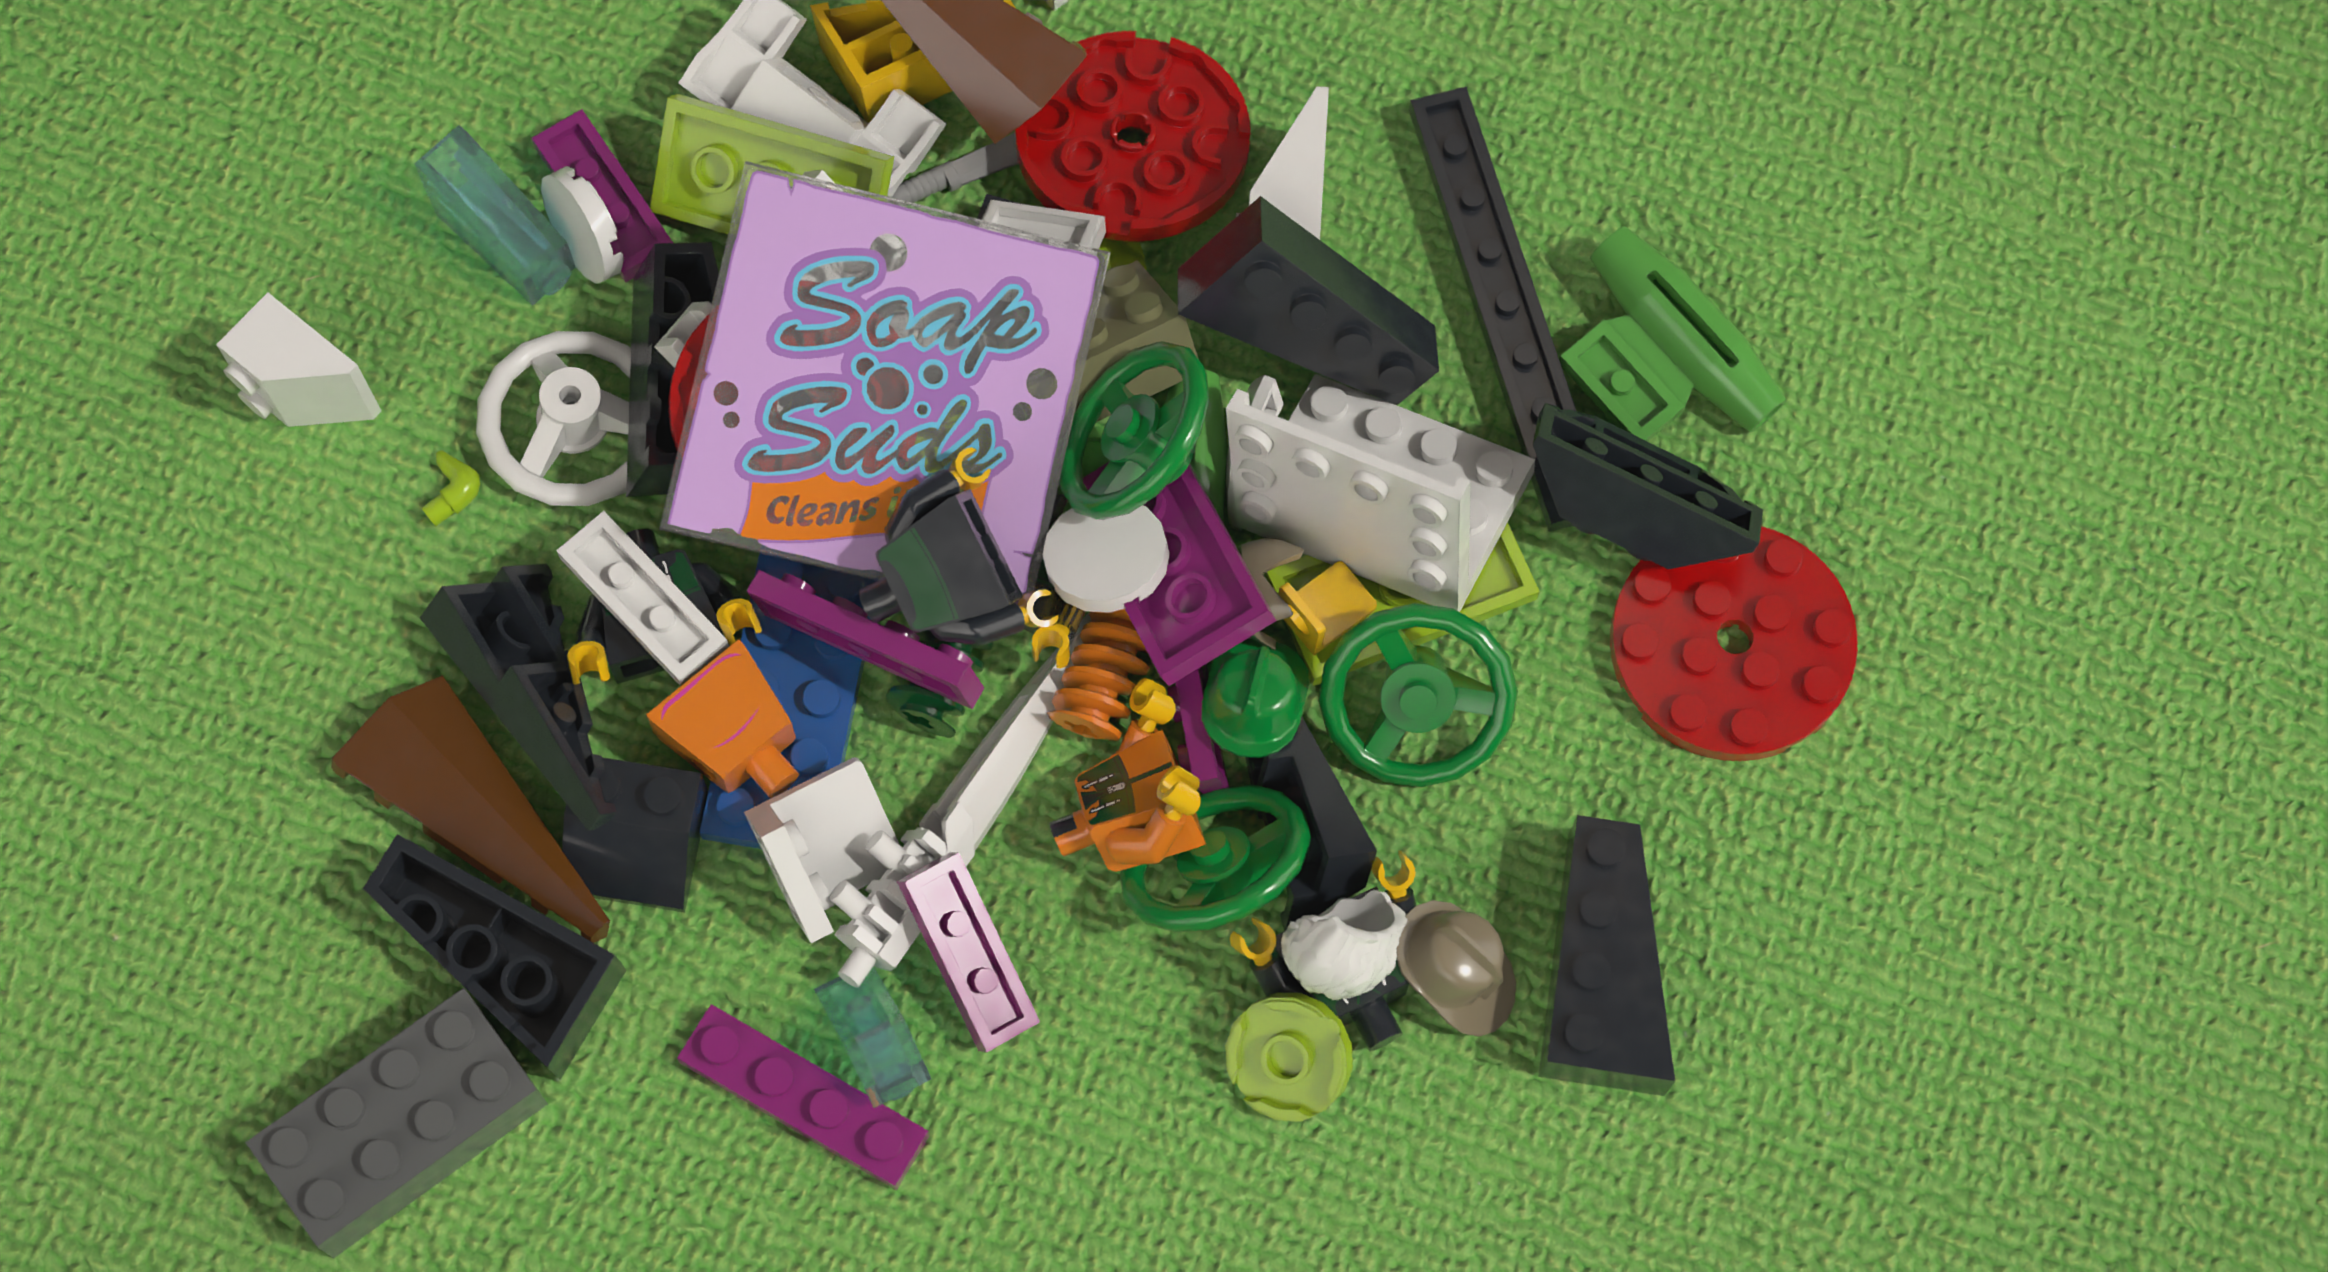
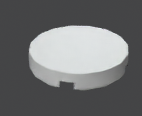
M566 166L542 178L541 192L544 207L550 224L572 263L585 278L597 284L621 272L624 260L623 253L619 252L613 255L610 244L618 239L615 233L617 230L604 202L592 184L582 176L573 180L572 177L575 176V169Z
M1142 505L1130 514L1105 520L1090 518L1074 512L1071 508L1059 516L1047 533L1042 556L1049 581L1054 586L1057 594L1066 603L1084 611L1110 613L1124 609V603L1130 602L1137 597L1141 601L1154 592L1166 575L1169 549L1161 522L1146 506Z

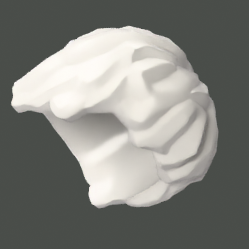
M1372 890L1361 899H1338L1320 916L1305 915L1301 919H1297L1296 922H1290L1287 930L1283 933L1281 941L1285 962L1294 977L1301 982V986L1308 992L1323 993L1332 1000L1361 995L1372 990L1394 969L1397 957L1396 948L1399 945L1400 935L1407 924L1406 914L1401 908L1391 902L1386 892Z

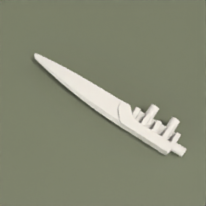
M1089 613L1068 635L1070 657L1074 647L1083 644L1080 633L1085 624L1092 622ZM1059 648L1045 661L994 724L938 802L932 804L920 821V827H917L916 830L906 831L901 838V841L905 844L903 848L882 830L876 832L869 839L865 849L887 868L880 880H871L865 889L869 896L866 898L846 880L840 882L830 894L831 897L829 899L852 919L848 925H841L834 934L853 951L838 971V975L851 986L858 988L873 966L888 971L895 969L921 932L897 881L950 852H959L965 866H967L975 855V850L1012 795L1053 723L1048 717L1047 712L1056 710L1052 703L1053 696L1056 690L1065 688L1061 681L1064 670L1074 666L1070 658L1066 667L1062 669L1056 668V656Z

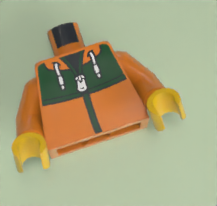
M1148 678L1141 679L1135 685L1131 692L1129 705L1134 712L1141 715L1140 719L1131 721L1119 749L1112 756L1081 772L1074 780L1082 809L1049 823L1055 842L1063 857L1095 844L1107 869L1117 872L1141 864H1157L1165 857L1206 845L1196 814L1200 807V795L1196 791L1199 788L1200 780L1180 767L1164 731H1158L1156 728L1157 724L1164 725L1174 717L1176 711L1175 703L1170 696L1166 695L1167 692L1164 686Z

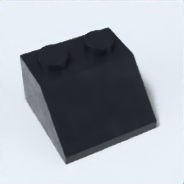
M602 757L605 767L600 777L605 802L615 804L617 813L609 822L595 830L588 831L566 804L563 825V853L596 899L685 913L701 838L699 832L708 795V788L702 773Z

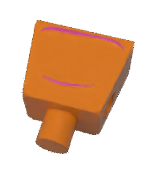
M739 639L646 714L653 733L660 741L727 793L733 792L752 777L769 798H773L785 792L799 776L796 769L781 754L796 738L792 722L747 648Z

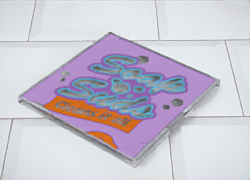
M745 161L659 530L879 580L885 576L876 560L875 553L887 544L884 528L904 494L941 469L949 471L951 462L963 449L971 447L977 451L970 458L962 461L963 471L968 476L978 477L987 469H991L990 476L978 488L971 491L1022 595L1029 591H1035L1110 252Z

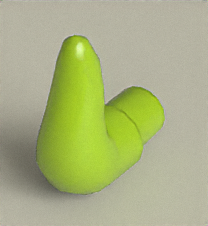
M443 450L436 453V463L441 472L450 480V483L439 490L440 494L421 508L435 527L455 512L458 515L478 495L481 486L479 474L472 467Z

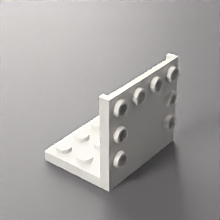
M1317 374L1311 380L1289 421L1250 406L1249 393L1239 389L1236 390L1226 407L1237 527L1268 539L1283 540L1304 549V554L1331 565L1342 561L1353 574L1432 606L1453 608L1459 612L1534 473L1535 459Z

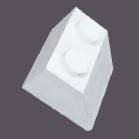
M267 293L216 344L228 363L223 372L241 390L238 396L252 411L263 419L272 413L285 425L292 427L374 420L381 412L358 365L270 293Z

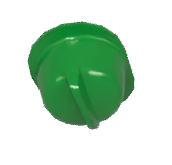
M1250 638L1216 657L1211 666L1202 700V723L1208 736L1223 750L1240 757L1260 758L1279 752L1293 740L1300 725L1309 688V670L1303 659L1290 647L1282 643L1276 642L1274 650Z

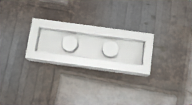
M605 511L600 513L556 550L561 561L680 686L729 647L727 639Z

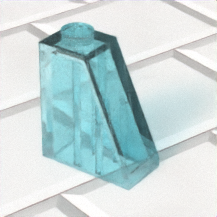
M460 125L415 163L436 215L532 306L544 295L550 296L555 294L567 283L571 276V271L575 268L567 241Z

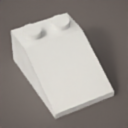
M1317 86L1250 190L1249 205L1261 196L1320 240L1329 87Z

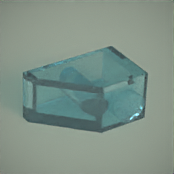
M874 966L858 988L851 986L839 976L814 989L873 1108L887 1101L901 1099L910 1094L915 1087L931 1080L906 1021Z

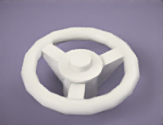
M556 331L520 344L493 367L477 400L476 435L489 466L516 492L549 505L590 506L626 492L627 461L613 474L586 484L554 483L543 477L560 452L576 454L588 451L603 440L607 431L628 434L629 402L600 389L597 380L589 372L576 367H567L557 354H591L614 363L630 378L631 348L595 332ZM532 365L542 383L539 391L540 405L536 414L537 428L519 463L510 454L500 430L501 403L512 381Z

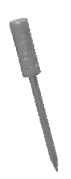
M1015 133L1003 138L996 144H989L957 160L948 161L904 181L889 200L890 204L907 207L946 188L949 192H952L965 184L1017 165Z

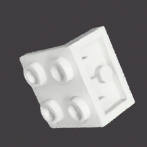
M856 757L744 812L793 917L811 943L834 932L825 910L834 906V903L829 898L834 888L840 882L846 880L858 890L868 885L871 880L880 879L886 872L887 868L865 849L869 839L876 832L882 830L899 844L862 762Z

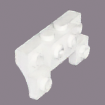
M743 0L722 29L696 54L679 84L701 101L895 156L886 201L888 203L907 173L915 172L946 126V123L901 89L893 90L871 122H866L783 59L784 54L807 20L805 17L782 0Z

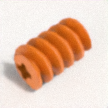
M1125 608L1110 613L1090 611L1089 616L1092 622L1085 624L1080 633L1083 644L1075 646L1070 657L1074 666L1066 668L1061 678L1065 688L1056 690L1053 696L1052 703L1056 710L1047 712V715L1057 725L1083 737L1096 740L1119 741L1122 733L1108 721L1110 717L1129 718L1131 710L1117 699L1119 695L1130 697L1136 685L1127 678L1128 673L1136 675L1147 674L1150 667L1138 658L1136 654L1137 651L1148 652Z

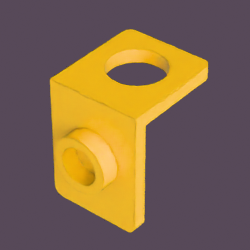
M1342 561L1333 564L1298 591L1287 582L1279 588L1278 593L1293 611L1291 617L1284 619L1285 622L1313 656L1372 614L1377 607L1376 600Z

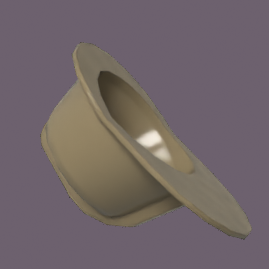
M1433 900L1416 905L1406 914L1407 924L1400 935L1399 945L1396 948V960L1401 974L1412 988L1450 1026L1460 1033L1483 1036L1495 1032L1508 1019L1515 1003L1516 980L1512 964L1503 951L1499 934L1484 918L1475 913L1466 912L1452 903Z

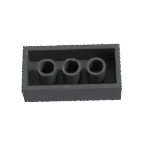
M463 988L246 1141V1144L315 1245L334 1259L544 1108L548 1103L466 989Z

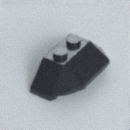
M1547 403L1543 405L1539 412L1532 445L1559 517L1570 521L1578 530L1586 534L1601 536L1625 548L1635 558L1643 561H1652L1668 570L1752 553L1759 545L1763 509L1751 501L1745 500L1743 502L1732 488L1701 467L1594 415L1571 409L1561 410L1555 405Z

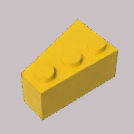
M866 0V3L830 9L828 2L810 5L820 47L866 122H871L895 89H901L921 105L953 91L881 0ZM1003 0L1015 8L1011 0Z

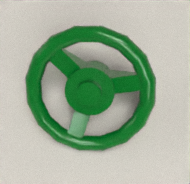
M1164 341L1135 348L1110 365L1084 394L1066 426L1058 455L1059 487L1074 512L1098 520L1130 514L1157 496L1167 484L1178 479L1188 468L1194 456L1196 441L1201 434L1209 403L1207 372L1191 348ZM1161 366L1176 368L1182 377L1183 392L1160 409L1158 403L1146 394L1133 395L1125 386L1146 370ZM1106 406L1111 416L1102 433L1101 450L1110 462L1088 490L1083 483L1082 459L1089 434Z
M1412 603L1375 612L1344 633L1324 664L1318 702L1327 735L1350 764L1386 783L1426 787L1460 779L1492 757L1512 727L1518 689L1510 657L1487 627L1453 608ZM1423 627L1444 630L1466 642L1486 665L1491 686L1446 667L1443 658L1435 650L1426 646L1413 645L1402 629ZM1376 641L1388 664L1386 667V679L1381 688L1382 709L1364 743L1350 726L1343 697L1348 671L1361 651ZM1453 710L1489 715L1487 722L1473 743L1450 758L1425 764L1388 759L1406 731L1412 733L1432 731L1444 724L1451 716Z
M1257 785L1230 786L1199 794L1200 807L1196 812L1198 820L1226 811L1251 809L1274 815L1278 820L1249 837L1243 831L1234 827L1212 828L1202 832L1206 845L1172 855L1177 861V867L1181 876L1192 883L1177 906L1156 901L1146 891L1144 876L1149 864H1141L1121 870L1120 880L1123 902L1146 924L1172 932L1211 930L1246 918L1277 898L1300 872L1311 838L1306 813L1284 793Z

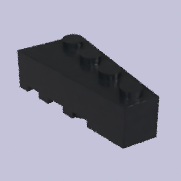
M1261 196L1177 269L1178 315L1391 404L1398 405L1439 372L1434 324Z
M712 242L655 243L633 277L626 497L675 493L682 461L673 440L669 419V391L674 367L655 348V345L692 302H709L714 308L720 305L723 288Z
M1577 815L1568 834L1538 1077L1665 1096L1675 1083V1074L1640 824Z
M399 834L395 836L363 887L405 931L559 1080L563 1077L627 971L613 953Z

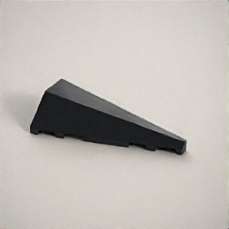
M548 564L503 566L491 583L442 586L421 615V621L584 827L590 831L609 822L617 812L615 804L605 802L600 783V777L605 767L602 756L593 754L587 734L593 723L581 678H579L580 684L575 685L572 681L567 658L568 651L564 649L559 630L564 621L561 606L553 605L548 586L553 575Z
M1301 717L1300 725L1293 740L1279 752L1260 758L1245 757L1251 785L1284 793L1306 813L1311 837L1310 845L1300 872L1286 887L1288 898L1285 909L1280 914L1284 931L1287 930L1290 922H1296L1297 919H1301L1305 915L1323 913L1338 899L1350 898L1364 889L1377 853V849L1303 717ZM1257 811L1258 818L1263 819L1265 827L1278 820L1274 815Z

